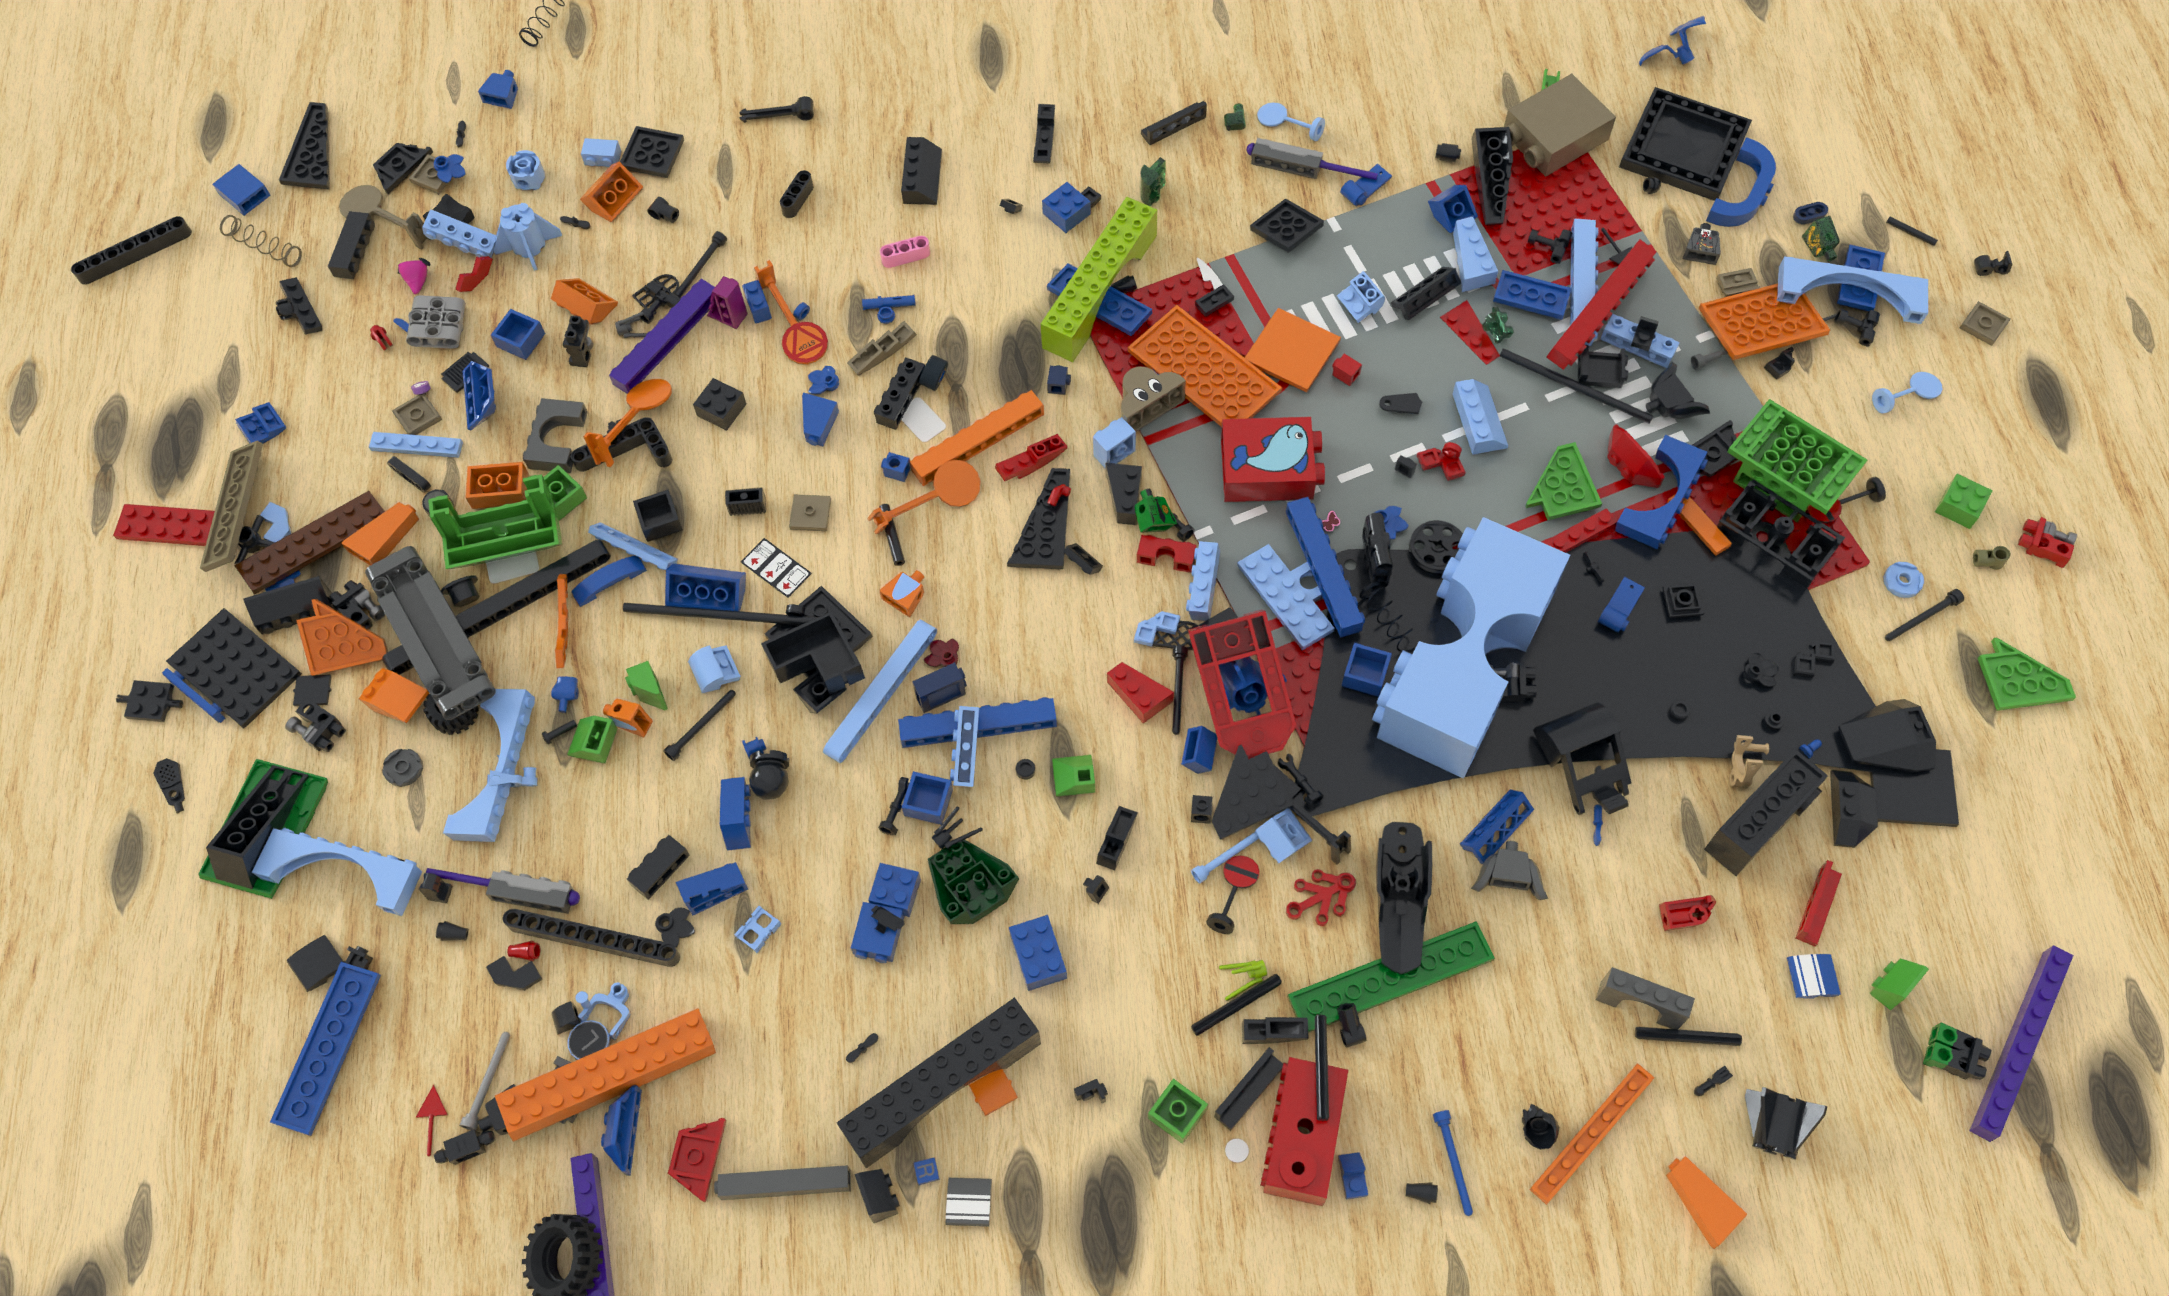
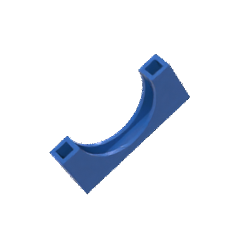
M1665 435L1657 449L1655 459L1663 462L1673 472L1678 486L1676 495L1669 503L1658 509L1637 511L1625 508L1617 521L1615 531L1655 549H1658L1661 543L1664 544L1669 535L1666 532L1669 528L1672 529L1677 520L1675 518L1676 514H1681L1684 508V499L1688 500L1693 489H1690L1692 484L1696 485L1700 478L1699 471H1704L1708 463L1706 459L1707 451Z

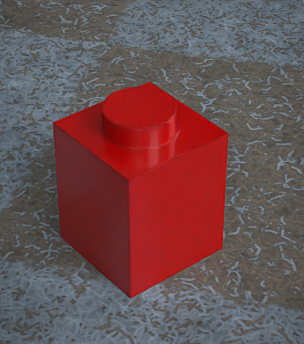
M1344 353L1340 359L1337 358L1334 361L1332 375L1348 386H1351L1360 375L1362 364Z

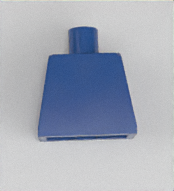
M505 70L503 75L492 73L478 90L482 102L512 109L518 91L517 84L513 78L514 73L510 70Z

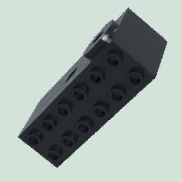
M1795 749L1723 824L1704 850L1732 874L1737 876L1794 814L1800 816L1822 792L1819 787L1828 775Z

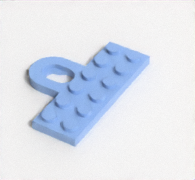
M1269 544L1237 562L1239 569L1302 650L1334 632L1332 624L1314 603V601L1322 597L1318 586L1313 589H1306L1300 584V580L1303 577L1313 576L1307 562L1289 571Z

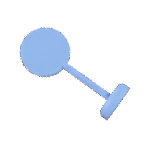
M1267 103L1257 113L1259 122L1265 126H1277L1284 121H1288L1309 128V137L1313 141L1320 139L1325 127V119L1317 117L1312 124L1287 117V109L1280 103Z
M1917 372L1910 379L1911 388L1896 394H1892L1886 388H1879L1873 392L1872 402L1878 412L1888 413L1894 408L1895 398L1915 392L1923 398L1933 399L1941 394L1943 390L1942 384L1936 376L1928 372Z

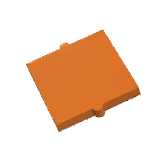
M1003 1069L991 1072L969 1084L975 1096V1102L979 1103L985 1116L1018 1098L1011 1085L1012 1081L1008 1080Z

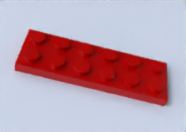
M124 504L113 536L120 540L206 546L215 511Z

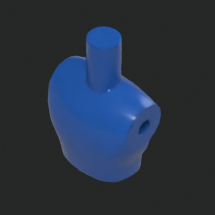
M557 677V682L552 688L551 696L555 700H560L559 712L566 713L568 701L578 699V679L575 677Z

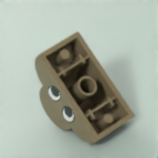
M1147 367L1130 369L1123 377L1121 417L1137 432L1185 401L1186 380L1173 372H1164L1157 375L1152 369Z

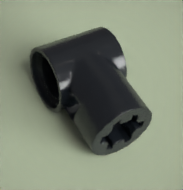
M657 197L647 209L648 214L656 220L663 218L674 223L679 216V210L669 205L662 197Z

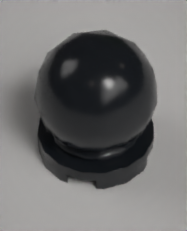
M770 750V754H760V751L752 753L750 755V766L753 770L749 777L750 788L756 796L764 800L780 797L787 789L789 783L788 774L785 770L789 767L787 754L776 750Z

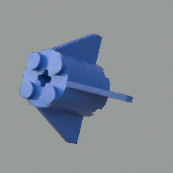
M1249 656L1219 664L1230 709L1235 707L1237 711L1242 710L1246 713L1255 711L1257 715H1260L1259 709L1266 704L1267 692L1259 662L1252 660Z

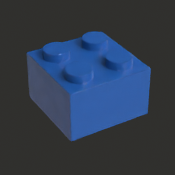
M1066 182L1042 200V212L1063 232L1067 233L1091 215V203L1077 189Z
M510 309L492 332L491 337L497 348L526 360L543 338L545 332L540 321Z
M1354 643L1342 686L1379 697L1392 653Z
M913 771L902 804L904 816L942 825L953 791L952 781Z
M880 863L868 899L869 903L902 909L904 916L910 917L921 882L919 872Z

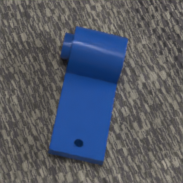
M1378 163L1369 170V172L1378 173L1377 180L1361 177L1356 182L1349 180L1342 186L1340 193L1353 205H1363L1369 196L1392 178V175Z
M1624 577L1609 604L1602 612L1598 622L1618 633L1620 630L1625 631L1630 622L1627 618L1645 587Z

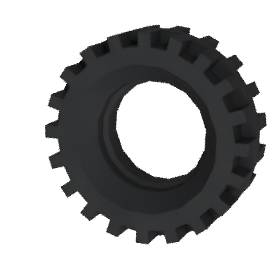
M551 1214V1217L542 1218V1223L534 1225L535 1233H529L527 1237L530 1240L529 1245L524 1246L523 1251L527 1252L526 1259H522V1264H526L523 1278L529 1279L526 1286L528 1289H534L533 1296L588 1295L586 1289H593L595 1286L593 1279L594 1277H599L601 1273L597 1268L598 1264H603V1259L599 1258V1252L603 1250V1245H598L597 1240L601 1238L600 1233H594L593 1230L596 1226L594 1223H588L589 1219L587 1217ZM568 1237L572 1244L573 1260L568 1276L563 1279L557 1268V1255L562 1242Z

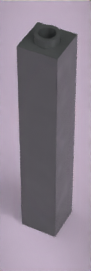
M848 1165L718 1174V1181L714 1182V1192L718 1194L721 1200L851 1191L850 1168Z

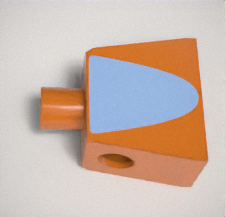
M918 570L911 577L904 572H900L879 590L881 599L910 618L924 595L923 585L920 583L925 578L924 575Z
M615 699L612 705L606 704L603 708V714L612 719L618 728L643 738L653 722L641 705Z

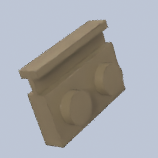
M1752 268L1718 274L1716 278L1725 297L1760 288Z

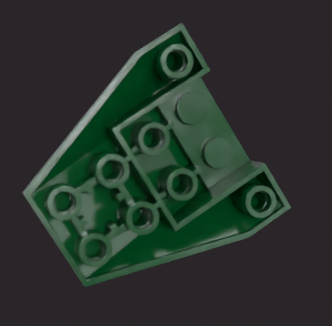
M967 840L958 842L949 849L945 847L928 858L939 907L950 924H974L1006 903L1019 881V877L1007 863Z

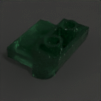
M1161 157L1150 168L1146 165H1143L1141 168L1140 197L1142 202L1148 206H1151L1160 199V189L1166 183V160Z

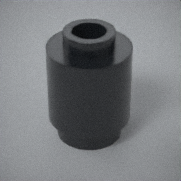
M1437 144L1435 158H1439L1441 161L1456 162V159H1460L1461 149H1458V145Z

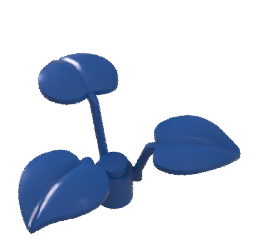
M1701 16L1678 26L1670 33V36L1676 33L1680 35L1683 45L1677 48V52L1668 45H1660L1649 50L1641 57L1639 61L1640 66L1647 58L1665 49L1669 50L1675 58L1679 57L1682 65L1693 60L1695 57L1689 47L1686 30L1693 26L1706 24L1705 17Z

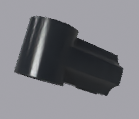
M1341 1004L1337 1008L1342 1028L1340 1034L1345 1047L1348 1048L1366 1042V1034L1359 1021L1355 1004Z

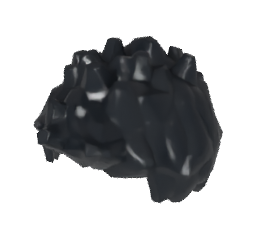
M1530 1104L1528 1111L1523 1109L1522 1123L1524 1125L1525 1139L1537 1149L1551 1148L1557 1141L1560 1127L1557 1120L1551 1113L1544 1112L1533 1104Z

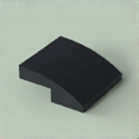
M326 935L310 942L287 959L288 965L307 992L327 983V978L336 974L340 962H344Z

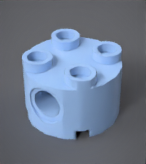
M528 150L518 151L515 156L511 155L506 162V169L516 189L537 190L541 187V183L545 178V172L540 159L534 152Z

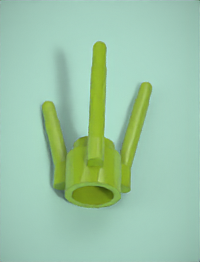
M1263 960L1219 966L1221 970L1239 968L1232 970L1231 973L1247 972L1249 978H1254V980L1226 996V1001L1254 984L1263 982L1262 977L1267 976V969Z

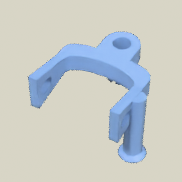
M524 767L523 777L521 775H510L490 770V775H487V783L489 782V786L511 783L510 787L513 788L520 786L534 787L537 786L538 778L536 777V768ZM492 776H499L500 780L493 781Z
M619 982L614 983L608 996L598 993L592 997L590 1002L586 992L581 991L577 993L575 999L583 1007L582 1012L578 1016L580 1022L587 1021L597 1004L613 1007L622 1014L621 1019L609 1033L611 1038L616 1041L630 1017V1012L624 1005L629 997L627 988Z

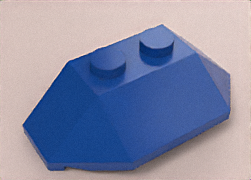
M471 361L463 369L468 430H473L486 421L496 410L492 369Z
M637 1085L630 1087L609 1105V1110L604 1116L606 1131L605 1134H602L601 1146L626 1176H631L642 1090Z

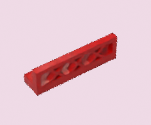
M1829 860L1819 869L1795 937L1814 947L1818 945L1842 873L1831 869L1833 862Z

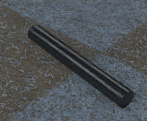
M1891 216L1886 222L1933 246L1938 241Z

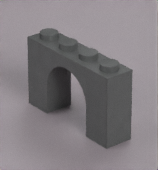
M541 398L540 404L536 408V418L532 422L531 435L527 439L528 446L523 453V461L528 469L551 471L559 465L565 472L571 473L573 467L571 448L548 446L544 444V438L551 429L557 426L584 427L588 411L583 402Z
M1612 967L1601 981L1595 1000L1615 1008L1623 1000L1647 1004L1659 1011L1657 1024L1670 1029H1679L1689 1019L1695 998Z

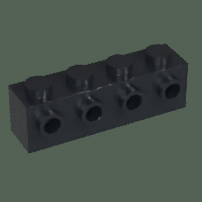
M349 211L328 264V268L334 277L354 279L355 274L358 272L360 261L364 257L365 248L369 244L370 235L375 228V223L369 213Z
M906 357L903 363L899 364L897 374L891 378L888 390L884 391L882 395V401L874 409L876 423L894 430L897 429L921 385L919 381L925 364Z

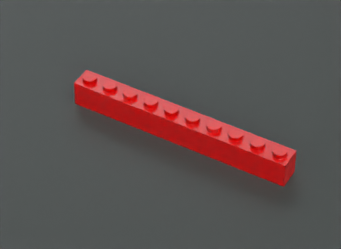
M1639 239L1555 344L1546 358L1563 370L1568 364L1572 366L1578 358L1576 354L1581 355L1587 347L1585 342L1589 344L1595 337L1593 332L1596 331L1598 333L1604 325L1602 321L1607 322L1613 314L1611 309L1615 311L1621 304L1619 299H1625L1630 292L1628 288L1633 289L1639 281L1636 278H1641L1647 271L1645 266L1649 268L1655 261L1653 256L1657 251Z

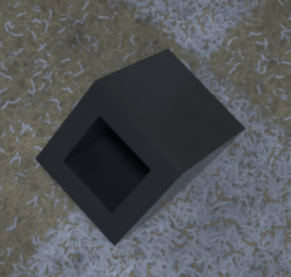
M571 1001L560 1005L552 1012L557 1035L569 1031L581 1023L578 1018L577 1008Z

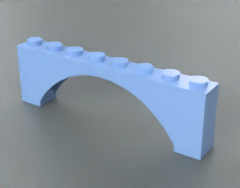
M1785 256L1779 266L1777 301L1795 304L1802 294L1815 287L1842 283L1859 286L1878 294L1901 314L1905 322L1922 324L1928 315V279Z
M496 689V693L492 698L480 704L481 708L494 717L499 728L501 750L495 769L497 772L515 775L517 761L520 758V750L525 740V732L535 704V697L526 689ZM492 776V780L499 781L500 777ZM488 782L480 794L468 805L455 814L448 815L443 834L453 841L495 842L501 818L504 814L506 800L510 793L511 783L489 786Z
M273 828L252 871L253 874L262 880L279 884L280 880L289 873L313 862L327 859L351 861L362 866L373 881L378 899L376 905L384 912L399 916L403 915L422 874V871L416 866L417 863L405 859L403 862L392 855L384 857L376 851L364 852L363 849L357 846L349 848L341 842L335 841L333 844L321 837L313 839L308 834L302 832L299 835L294 834L293 831L286 828L282 830Z

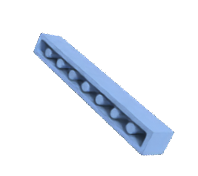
M1574 219L1571 228L1573 234L1571 237L1570 288L1572 289L1570 293V326L1598 292V285L1595 284V281L1598 279V270H1595L1598 264V256H1595L1598 250L1596 220ZM1596 331L1593 332L1595 337L1589 344L1585 342V345L1592 346L1594 339H1597L1598 336Z

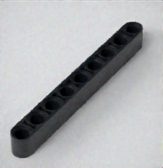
M509 909L503 915V922L515 933L667 967H673L680 961L679 952L670 943L518 909ZM518 917L517 922L514 923V924H511V921H512L514 918ZM533 922H538L534 928H530ZM557 926L554 932H549L550 928ZM576 930L575 935L568 937L571 931ZM595 934V938L592 941H587L590 935ZM610 939H615L612 945H607ZM634 943L632 949L626 950L628 944ZM654 947L653 952L645 954L648 948ZM668 952H673L670 958H665Z

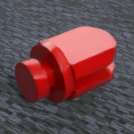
M379 325L371 327V338L377 341L383 350L387 349L381 341L383 338L390 347L393 346L386 336L385 328Z

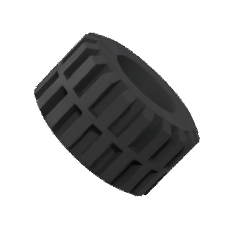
M428 694L426 697L427 701H424L423 704L426 717L435 729L443 734L446 732L449 735H453L454 732L460 734L461 730H468V726L475 723L473 719L478 717L476 712L479 711V707L476 706L454 719L446 720L443 718L430 694Z

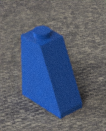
M803 392V429L806 442L813 446L819 445L823 447L838 416V404L835 401Z

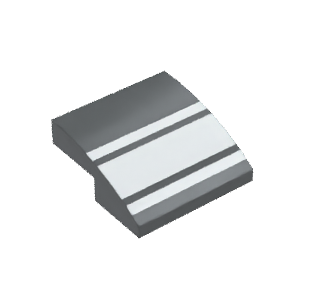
M949 1178L946 1225L989 1227L992 1179Z

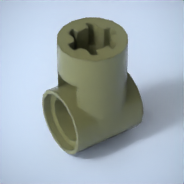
M1997 546L1994 549L1975 550L1973 553V563L1976 567L1989 566L1992 569L1998 570L2005 565L2011 553L2004 546Z

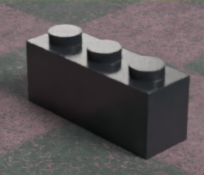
M668 835L666 838L661 839L653 852L648 853L644 857L643 862L629 873L627 881L635 890L649 900L690 854L684 846Z

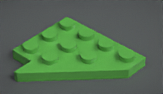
M1576 442L1557 447L1525 505L1526 508L1541 505L1547 520L1601 508L1602 506L1600 497Z
M1997 637L1991 641L1995 653L1984 654L1978 657L1997 711L2073 701L2076 698L2069 679Z

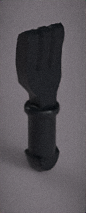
M1724 1065L1712 1075V1079L1708 1078L1703 1084L1697 1086L1694 1089V1094L1696 1096H1703L1705 1092L1715 1088V1084L1720 1085L1733 1077V1075Z

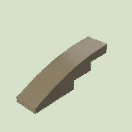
M903 321L892 332L888 330L876 342L872 339L847 364L859 376L889 358L917 334Z

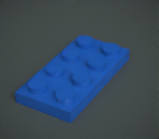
M1850 244L1847 249L1844 266L1882 271L1885 253ZM1841 283L1837 304L1870 311L1875 309L1877 294L1859 286Z
M1502 270L1493 302L1562 320L1572 288Z

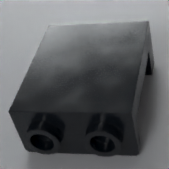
M1586 345L1587 347L1581 355L1578 354V382L1587 386L1622 388L1624 381L1628 379V370H1625V366L1628 363V355H1625V349L1621 348L1619 354L1590 352L1589 345Z

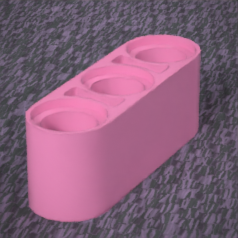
M917 236L887 244L880 249L882 264L887 268L925 259L930 255L929 240L925 236Z

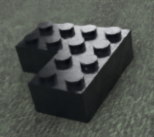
M832 611L761 643L780 684L813 668L817 669L829 694L845 688L847 683L850 686L865 679L861 664Z

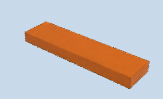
M1673 495L1672 497L1668 498V501H1667V502L1669 503V502L1674 498L1675 495ZM1690 497L1688 500L1684 499V508L1681 514L1678 515L1716 556L1731 547L1732 543L1700 507Z

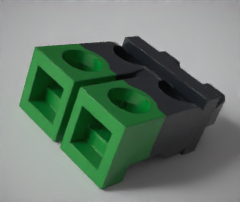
M1940 1022L1932 1027L1928 1042L1930 1046L1927 1047L1923 1064L1946 1070L1965 1080L1970 1077L1981 1080L1985 1077L1987 1069L1977 1064L1978 1059L1987 1061L1992 1050L1982 1045V1039L1974 1038L1967 1033Z

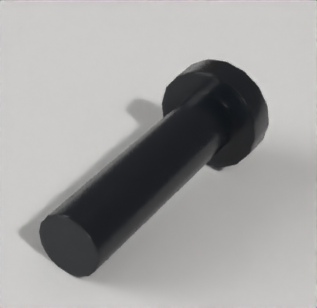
M572 720L549 733L546 731L542 732V737L546 744L549 745L552 743V739L577 727L575 720Z

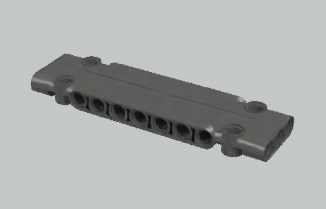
M413 546L404 547L372 564L365 570L372 589L378 596L379 604L444 719H454L495 695L496 689L481 665V660L436 581Z

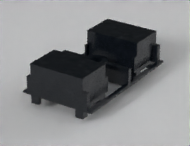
M1754 479L1748 483L1740 496L1727 509L1717 525L1722 533L1739 544L1743 545L1745 541H1750L1763 551L1759 556L1762 559L1768 553L1785 565L1782 572L1807 588L1845 539L1836 531ZM1755 486H1757V487L1760 488L1761 490L1765 491V492L1768 493L1770 496L1765 495L1764 493H1762L1761 491H1759L1758 489H1756ZM1777 499L1794 511L1790 517H1780L1775 521L1768 533L1770 542L1765 547L1751 538L1753 536L1752 532L1769 510L1774 511L1778 504L1774 501ZM1799 513L1815 523V525L1809 526L1806 531L1808 535L1792 553L1790 558L1788 556L1782 558L1770 549L1774 544L1782 545L1787 541L1794 529L1792 521ZM1823 528L1824 530L1834 535L1836 538L1831 537L1830 535H1828L1820 529Z

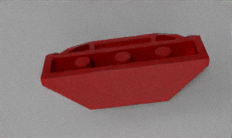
M1617 424L1614 425L1609 436L1607 455L1609 462L1631 484L1659 488L1665 476L1659 471L1654 460L1625 429Z

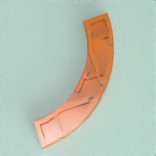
M559 574L557 578L558 635L555 658L556 668H563L566 662L565 649L568 647V609L566 598H568L567 575Z

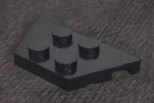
M396 143L380 157L373 166L385 192L389 194L410 175L428 154L431 155L433 153L432 148L426 146V149L418 148L417 145Z
M1731 420L1692 444L1694 447L1707 451L1706 459L1708 463L1704 471H1699L1700 474L1711 478L1738 460L1727 452L1737 439L1736 435H1734L1733 422Z

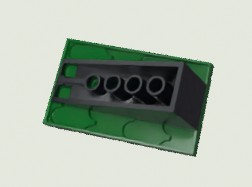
M256 759L222 828L206 847L208 856L198 873L199 878L272 899L283 878L279 884L260 879L252 873L273 828L278 830L286 828L298 835L300 832L305 833L315 814V809L326 791L327 778Z

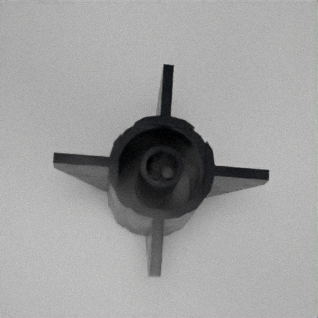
M1762 1087L1761 1092L1746 1089L1745 1101L1754 1138L1752 1147L1761 1149L1769 1154L1776 1155L1778 1153L1784 1157L1796 1160L1800 1147L1825 1117L1827 1106L1806 1102L1797 1098L1795 1101V1099L1789 1098L1788 1095L1777 1093L1766 1087Z

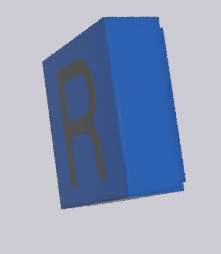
M935 1157L914 1163L918 1185L940 1180Z

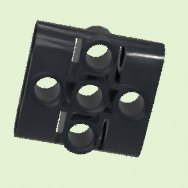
M1372 513L1366 517L1362 533L1365 550L1364 563L1366 570H1369L1371 583L1380 582L1381 587L1385 588L1389 584L1393 568L1390 554V536L1388 532L1386 533L1383 515L1381 513Z

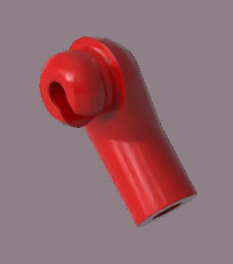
M1065 484L1055 487L1047 503L1056 507L1059 497L1062 495L1069 496L1071 488Z

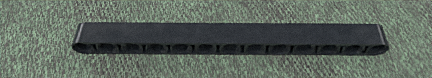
M601 540L592 541L456 615V618L466 636L470 637L557 590L559 574L567 575L568 584L606 563L611 555ZM402 645L387 652L382 657L387 670L399 675L414 667Z

